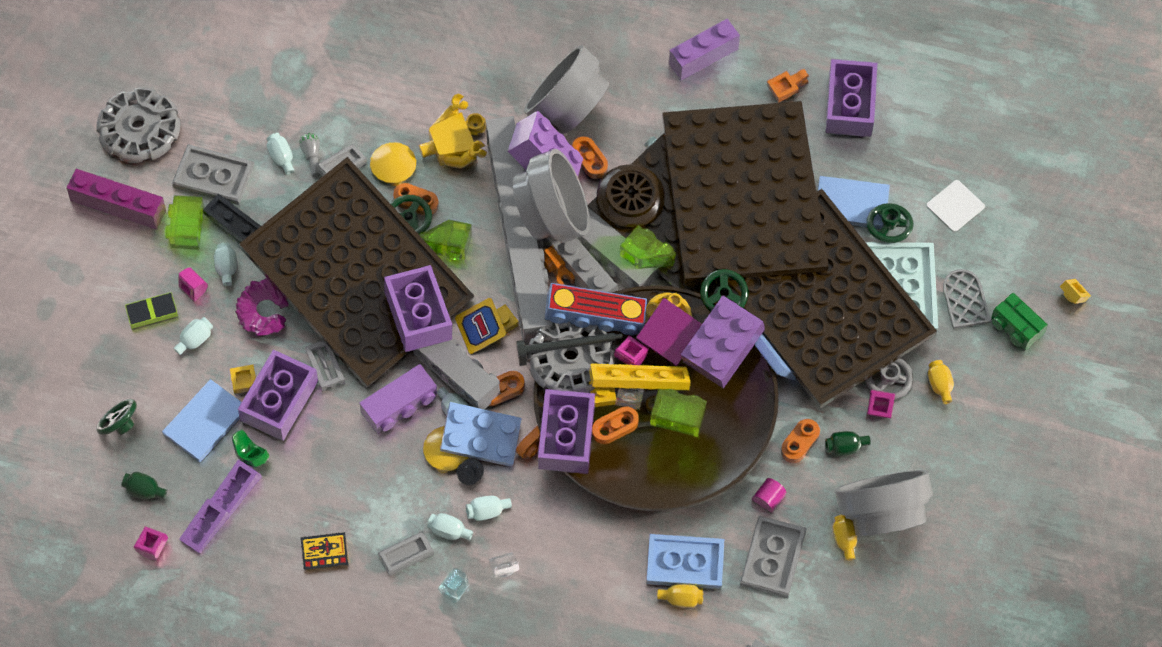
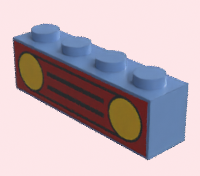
M551 283L547 293L544 319L551 320V322L556 324L570 322V324H575V326L586 328L589 325H598L599 330L605 332L617 331L633 336L638 335L644 327L647 299Z

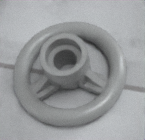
M899 358L881 370V381L876 386L872 376L865 380L870 391H883L887 385L894 383L904 384L902 389L892 392L895 393V399H899L911 389L913 373L910 366ZM900 367L904 370L906 376L900 375ZM886 374H891L893 377H888Z

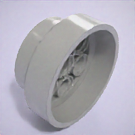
M583 45L575 48L550 72L526 104L524 113L529 116L539 111L550 121L551 125L554 124L564 134L570 132L596 106L609 86V82L598 73L600 70L598 66L599 59Z
M552 149L532 157L527 170L515 175L513 179L515 202L522 221L530 234L537 240L551 236L561 243L585 236L589 232L590 227L588 206L580 181L569 160L558 149Z
M914 470L855 481L836 488L835 494L839 513L845 515L847 519L853 520L855 534L857 536H870L900 531L925 523L927 518L924 504L929 502V498L933 496L929 472L926 470Z

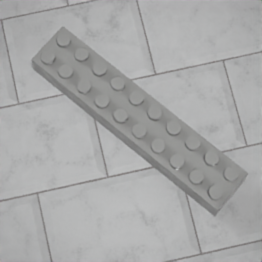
M514 116L486 120V136L521 336L525 345H529L531 338H535L537 335L536 331L539 328L545 326V329H553L551 320L544 319L548 293L547 283L549 281L547 269H544L545 259L543 248H540L541 240L535 239L526 228L514 198V176L526 170L508 152L516 127Z

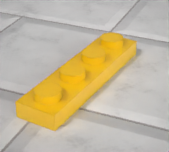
M590 364L589 373L592 387L641 388L650 390H689L690 387L687 367Z

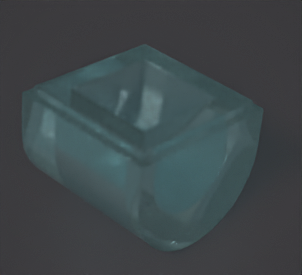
M453 568L438 587L439 592L453 603H457L469 587L466 573Z

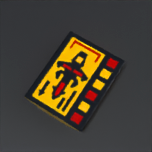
M345 532L300 537L304 570L348 565Z

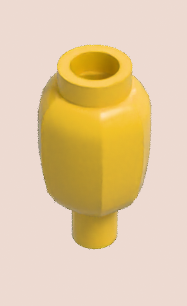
M935 360L928 365V379L933 391L941 396L943 404H949L952 402L950 392L954 386L953 378L948 366L944 365L942 360Z
M845 515L835 516L832 529L836 545L844 551L846 561L855 559L853 549L857 545V535L855 534L853 520L847 519Z
M678 584L671 586L668 590L658 589L657 599L667 600L676 607L695 608L697 605L703 604V590H699L694 585Z

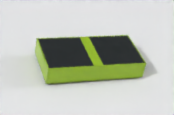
M172 292L125 305L131 329L178 316Z

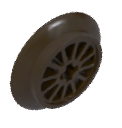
M628 164L611 169L602 177L597 187L596 196L600 210L610 221L620 226L639 227L652 222L664 207L665 190L662 182L652 171L639 165ZM628 177H634L633 183H630ZM624 178L626 184H624L620 179ZM637 178L642 180L638 185H636ZM629 190H632L633 194H635L634 198H629ZM627 204L626 209H622L621 206ZM637 204H639L642 207V209H638ZM630 205L633 206L634 211L628 210Z

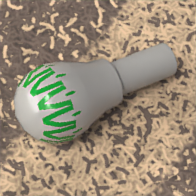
M305 133L301 136L299 145L309 161L312 176L317 177L320 176L315 170L316 165L319 163L320 140L314 133Z

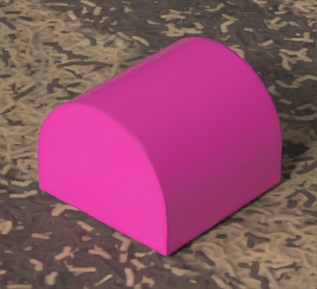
M186 268L178 274L179 288L192 301L195 302L206 292L208 284L192 268Z
M628 336L615 350L614 356L626 365H641L649 349L631 336Z
M871 390L867 415L891 418L895 393Z
M766 478L752 497V501L773 513L786 496V490L776 480Z
M145 526L133 548L141 556L156 561L169 538L165 533Z

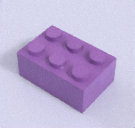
M831 59L825 133L872 136L878 63Z
M539 111L534 112L516 124L508 152L525 170H527L532 157L552 149H558L566 156L577 177L583 161L579 151L574 149L566 141L564 135L559 133Z
M431 265L384 277L385 295L405 352L452 340V322Z
M722 296L681 353L683 363L724 388L765 330L764 322Z
M273 349L238 408L240 421L284 441L318 383L317 370Z
M545 389L538 469L588 474L595 408L594 393Z

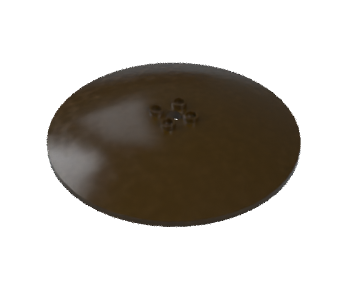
M654 285L631 287L611 292L647 299V304L658 294L677 293L686 300L691 308L692 317L701 324L704 323L711 313L704 306L700 293L687 289ZM567 328L560 329V333L568 331ZM584 331L580 335L588 337L590 333ZM606 332L607 334H622L621 339H615L611 344V349L614 351L628 337L623 332ZM633 335L631 337L637 340L636 337L638 335ZM754 345L725 387L722 388L683 363L682 359L675 366L647 347L649 351L641 365L687 367L690 378L689 390L615 388L616 405L595 407L593 424L599 418L621 407H631L638 413L637 428L609 444H600L592 436L588 474L564 473L591 494L607 502L636 510L672 511L705 503L727 492L743 480L756 466L768 447L778 414L779 395L775 371ZM595 347V352L602 351L601 348ZM567 351L564 354L565 358L573 360L578 356L574 351ZM615 357V363H614V364H616V365H626L625 363H623L622 361H620L618 358ZM546 358L541 359L539 362L540 364L547 363ZM555 374L551 377L556 382L559 380ZM582 378L573 379L574 385L582 383ZM534 381V412L541 435L545 389ZM651 401H659L662 407L658 410H653L648 404ZM624 419V420L622 421V423H623V424H629L630 421L627 420V419ZM606 430L600 432L602 435L609 434Z

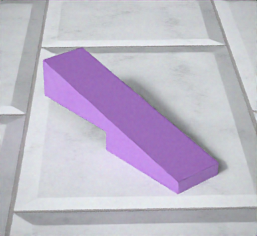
M238 459L212 498H207L179 540L198 553H201L262 478V475Z

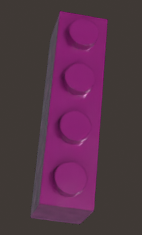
M77 168L66 187L71 202L155 230L158 229L166 212L164 199L161 196Z

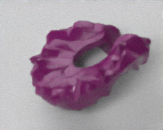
M267 278L260 282L251 281L250 285L246 286L245 290L241 292V296L237 298L235 313L239 320L238 324L243 326L245 331L255 333L256 336L268 335L274 332L278 333L281 329H284L286 318L278 313L269 317H263L257 312L258 304L264 300L273 302L280 309L289 306V302Z

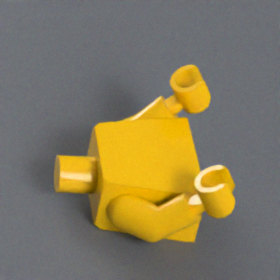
M455 94L451 99L452 105L428 129L430 141L419 145L422 158L435 154L439 165L461 169L477 160V156L480 158L486 157L487 152L481 149L485 144L478 140L473 141L462 112L459 113L458 111L459 109L465 110L468 107V102L465 100L459 104L460 100L464 97L463 95Z

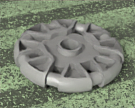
M134 88V91H123L106 102L107 106L105 109L100 111L96 124V131L100 134L98 139L110 155H116L121 161L143 163V160L152 158V160L157 159L171 149V143L176 141L179 136L181 121L177 117L178 110L167 96H161L157 94L156 90ZM137 100L138 104L129 106L128 101ZM166 116L168 119L161 120V117ZM141 120L144 122L142 127L135 128L132 126L135 121ZM115 128L116 131L109 133L110 129ZM160 133L165 135L163 139L158 137ZM122 142L127 144L124 149L120 147ZM149 146V149H147V150L140 151V149H139V148H142V149H143V148H146V147Z
M552 322L553 329H545V326L539 328L536 331L537 335L535 338H531L529 345L543 343L544 340L553 342L581 338L584 336L580 334L584 331L590 333L588 336L607 333L599 330L598 325H589L586 328L575 326V324H570V322L562 324ZM560 329H568V331L560 333ZM612 342L529 353L527 354V362L530 363L531 368L529 371L532 377L543 389L547 387L550 390L590 393V391L595 389V387H592V384L589 385V381H591L589 373L590 364H614L615 351L611 349ZM595 347L601 348L602 351L595 352ZM567 351H574L578 356L573 360L565 358L564 354ZM546 358L547 363L540 364L539 361ZM553 374L559 379L557 382L551 379ZM582 378V383L574 385L573 379Z

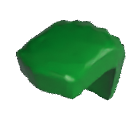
M238 430L233 434V447L240 461L248 466L257 468L268 460L270 455L267 450L257 446L248 437L246 432Z

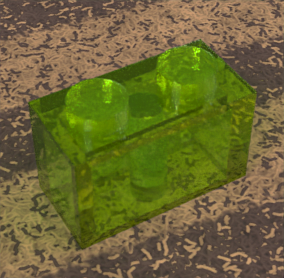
M174 195L173 204L168 206V218H171L170 225H166L165 238L169 239L171 248L199 250L204 217L203 209L205 208L202 197Z
M659 389L651 413L650 425L698 437L706 412L707 401L695 395L686 396L679 394L673 389Z

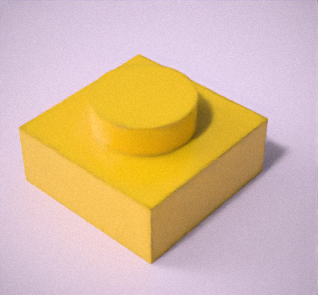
M1076 279L1065 280L1059 286L1064 291L1065 298L1072 303H1084L1091 297Z
M506 304L497 309L506 333L519 326V321Z
M254 364L230 368L234 394L248 392L256 379Z
M595 387L594 390L590 391V393L595 394V407L616 405L617 403L615 388Z

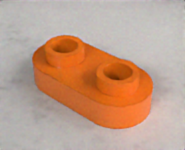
M583 136L575 139L572 147L578 150L583 158L581 167L584 172L593 179L602 178L608 171V161L591 138ZM584 149L587 150V152L581 153L580 150ZM593 167H599L600 169H599V170H593L592 168H593Z
M408 183L399 184L394 189V199L402 196V192H408L409 195H416L424 200H430L428 205L431 208L432 215L439 208L438 197L431 191ZM403 202L398 206L407 210L413 202ZM420 206L416 213L425 216V212Z
M508 371L496 376L500 382L501 394L493 399L489 406H495L520 395L525 389L523 375L517 371ZM512 383L517 385L515 388L509 387Z
M621 407L599 418L592 426L594 440L600 444H609L633 432L638 426V413L631 407ZM624 419H627L630 421V423L623 424L622 421ZM606 430L609 434L602 435L600 432Z
M803 419L791 431L781 448V455L787 462L797 463L806 456L819 438L820 427L818 423L812 419ZM804 428H810L812 431L809 433L805 432ZM790 446H797L798 449L795 451L791 450Z
M538 426L516 448L515 452L523 459L527 457L532 458L539 451L540 432Z

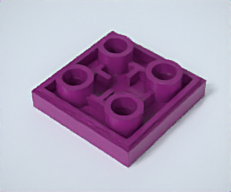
M663 298L636 339L677 366L682 359L681 353L702 324Z

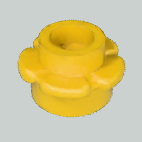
M472 113L466 118V124L471 135H478L486 130V120L481 114Z

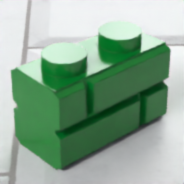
M1015 293L1010 294L997 305L991 316L994 326L1000 331L1004 330L1009 335L1011 342L1017 347L1021 346L1024 350H1027L1035 341L1039 340L1045 334L1048 324Z

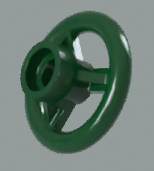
M408 194L395 198L390 203L394 208L403 202H413L409 209L399 214L404 219L408 216L413 217L411 220L406 221L420 236L425 233L432 221V211L428 203L416 195ZM420 206L425 212V220L421 227H419V219L416 214Z
M885 203L874 207L869 212L866 225L869 233L875 239L884 243H898L909 237L913 230L914 222L911 214L904 207L893 203ZM877 214H879L883 222L880 232L875 229L873 224ZM896 227H906L897 236H887L889 231Z
M720 269L711 272L704 279L700 295L704 306L710 312L715 307L713 304L721 299L720 291L722 290L728 293L726 298L744 308L748 300V287L745 280L738 273L728 269ZM720 277V286L708 298L710 283L715 278ZM728 277L734 279L739 284L741 297L734 294L731 288L728 287Z
M126 399L109 409L97 424L96 430L98 434L107 435L116 431L119 435H123L128 432L134 425L131 417L137 408L136 401L134 399ZM108 421H110L109 425L104 428V426L106 425V423H107Z

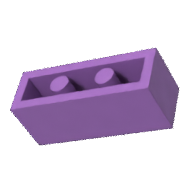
M725 19L670 49L669 65L682 81L739 49L740 34L730 21Z
M421 364L359 402L361 414L377 434L382 431H388L395 425V422L402 418L410 417L423 404L428 405L433 402L437 396V385Z

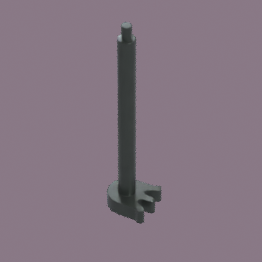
M609 333L525 345L524 340L516 341L519 365H527L526 354L613 342L615 339H621L622 334Z

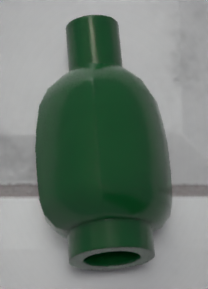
M852 431L832 433L830 438H825L826 452H832L836 456L851 455L858 452L861 446L871 445L869 435L859 436Z
M140 472L126 473L121 483V487L126 488L127 494L147 500L154 496L165 499L167 489L158 487V483L154 478Z

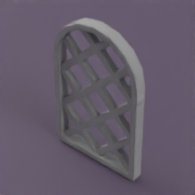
M957 269L950 272L943 282V294L953 329L991 323L979 278L973 272L965 269ZM965 274L972 277L970 282L963 279ZM951 276L957 279L954 285L947 282ZM960 281L967 285L964 291L956 287ZM974 281H976L978 287H976L975 285H973V282H974ZM946 285L951 288L948 293L946 290ZM970 287L977 291L974 297L966 293ZM953 290L961 294L958 299L950 296ZM979 294L981 295L982 302L976 299ZM963 296L971 300L968 306L960 302ZM949 299L955 302L952 308ZM974 302L981 305L978 312L970 308ZM957 305L965 308L962 314L954 311ZM983 309L985 310L986 317L980 314ZM967 311L975 314L972 320L964 317ZM953 314L959 317L956 323ZM977 317H980V318L983 319V320H980V321H975V320L977 319ZM962 319H963L964 321L968 322V323L959 324V322H960Z

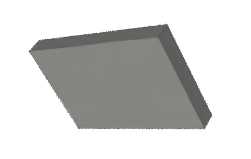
M188 144L173 179L172 186L211 198L220 194L230 203L239 205L255 164L250 160Z
M759 515L740 586L788 598L807 528Z

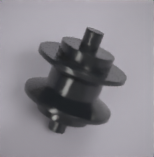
M473 458L466 459L457 468V477L465 485H474L484 474L483 465Z

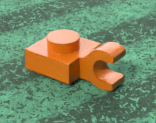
M805 69L791 76L785 71L768 80L767 86L779 103L799 92L798 87L808 84L807 78L809 75Z
M552 246L545 249L544 266L549 273L553 272L556 276V283L564 285L562 280L568 279L574 284L575 276L565 267V262Z

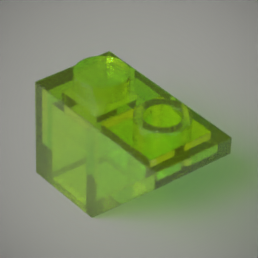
M448 219L420 234V237L436 254L445 255L454 260H465L472 238V224Z
M639 225L620 245V256L637 269L667 267L675 263L676 252L673 247L666 242L662 243L656 239L653 232L649 229H643Z

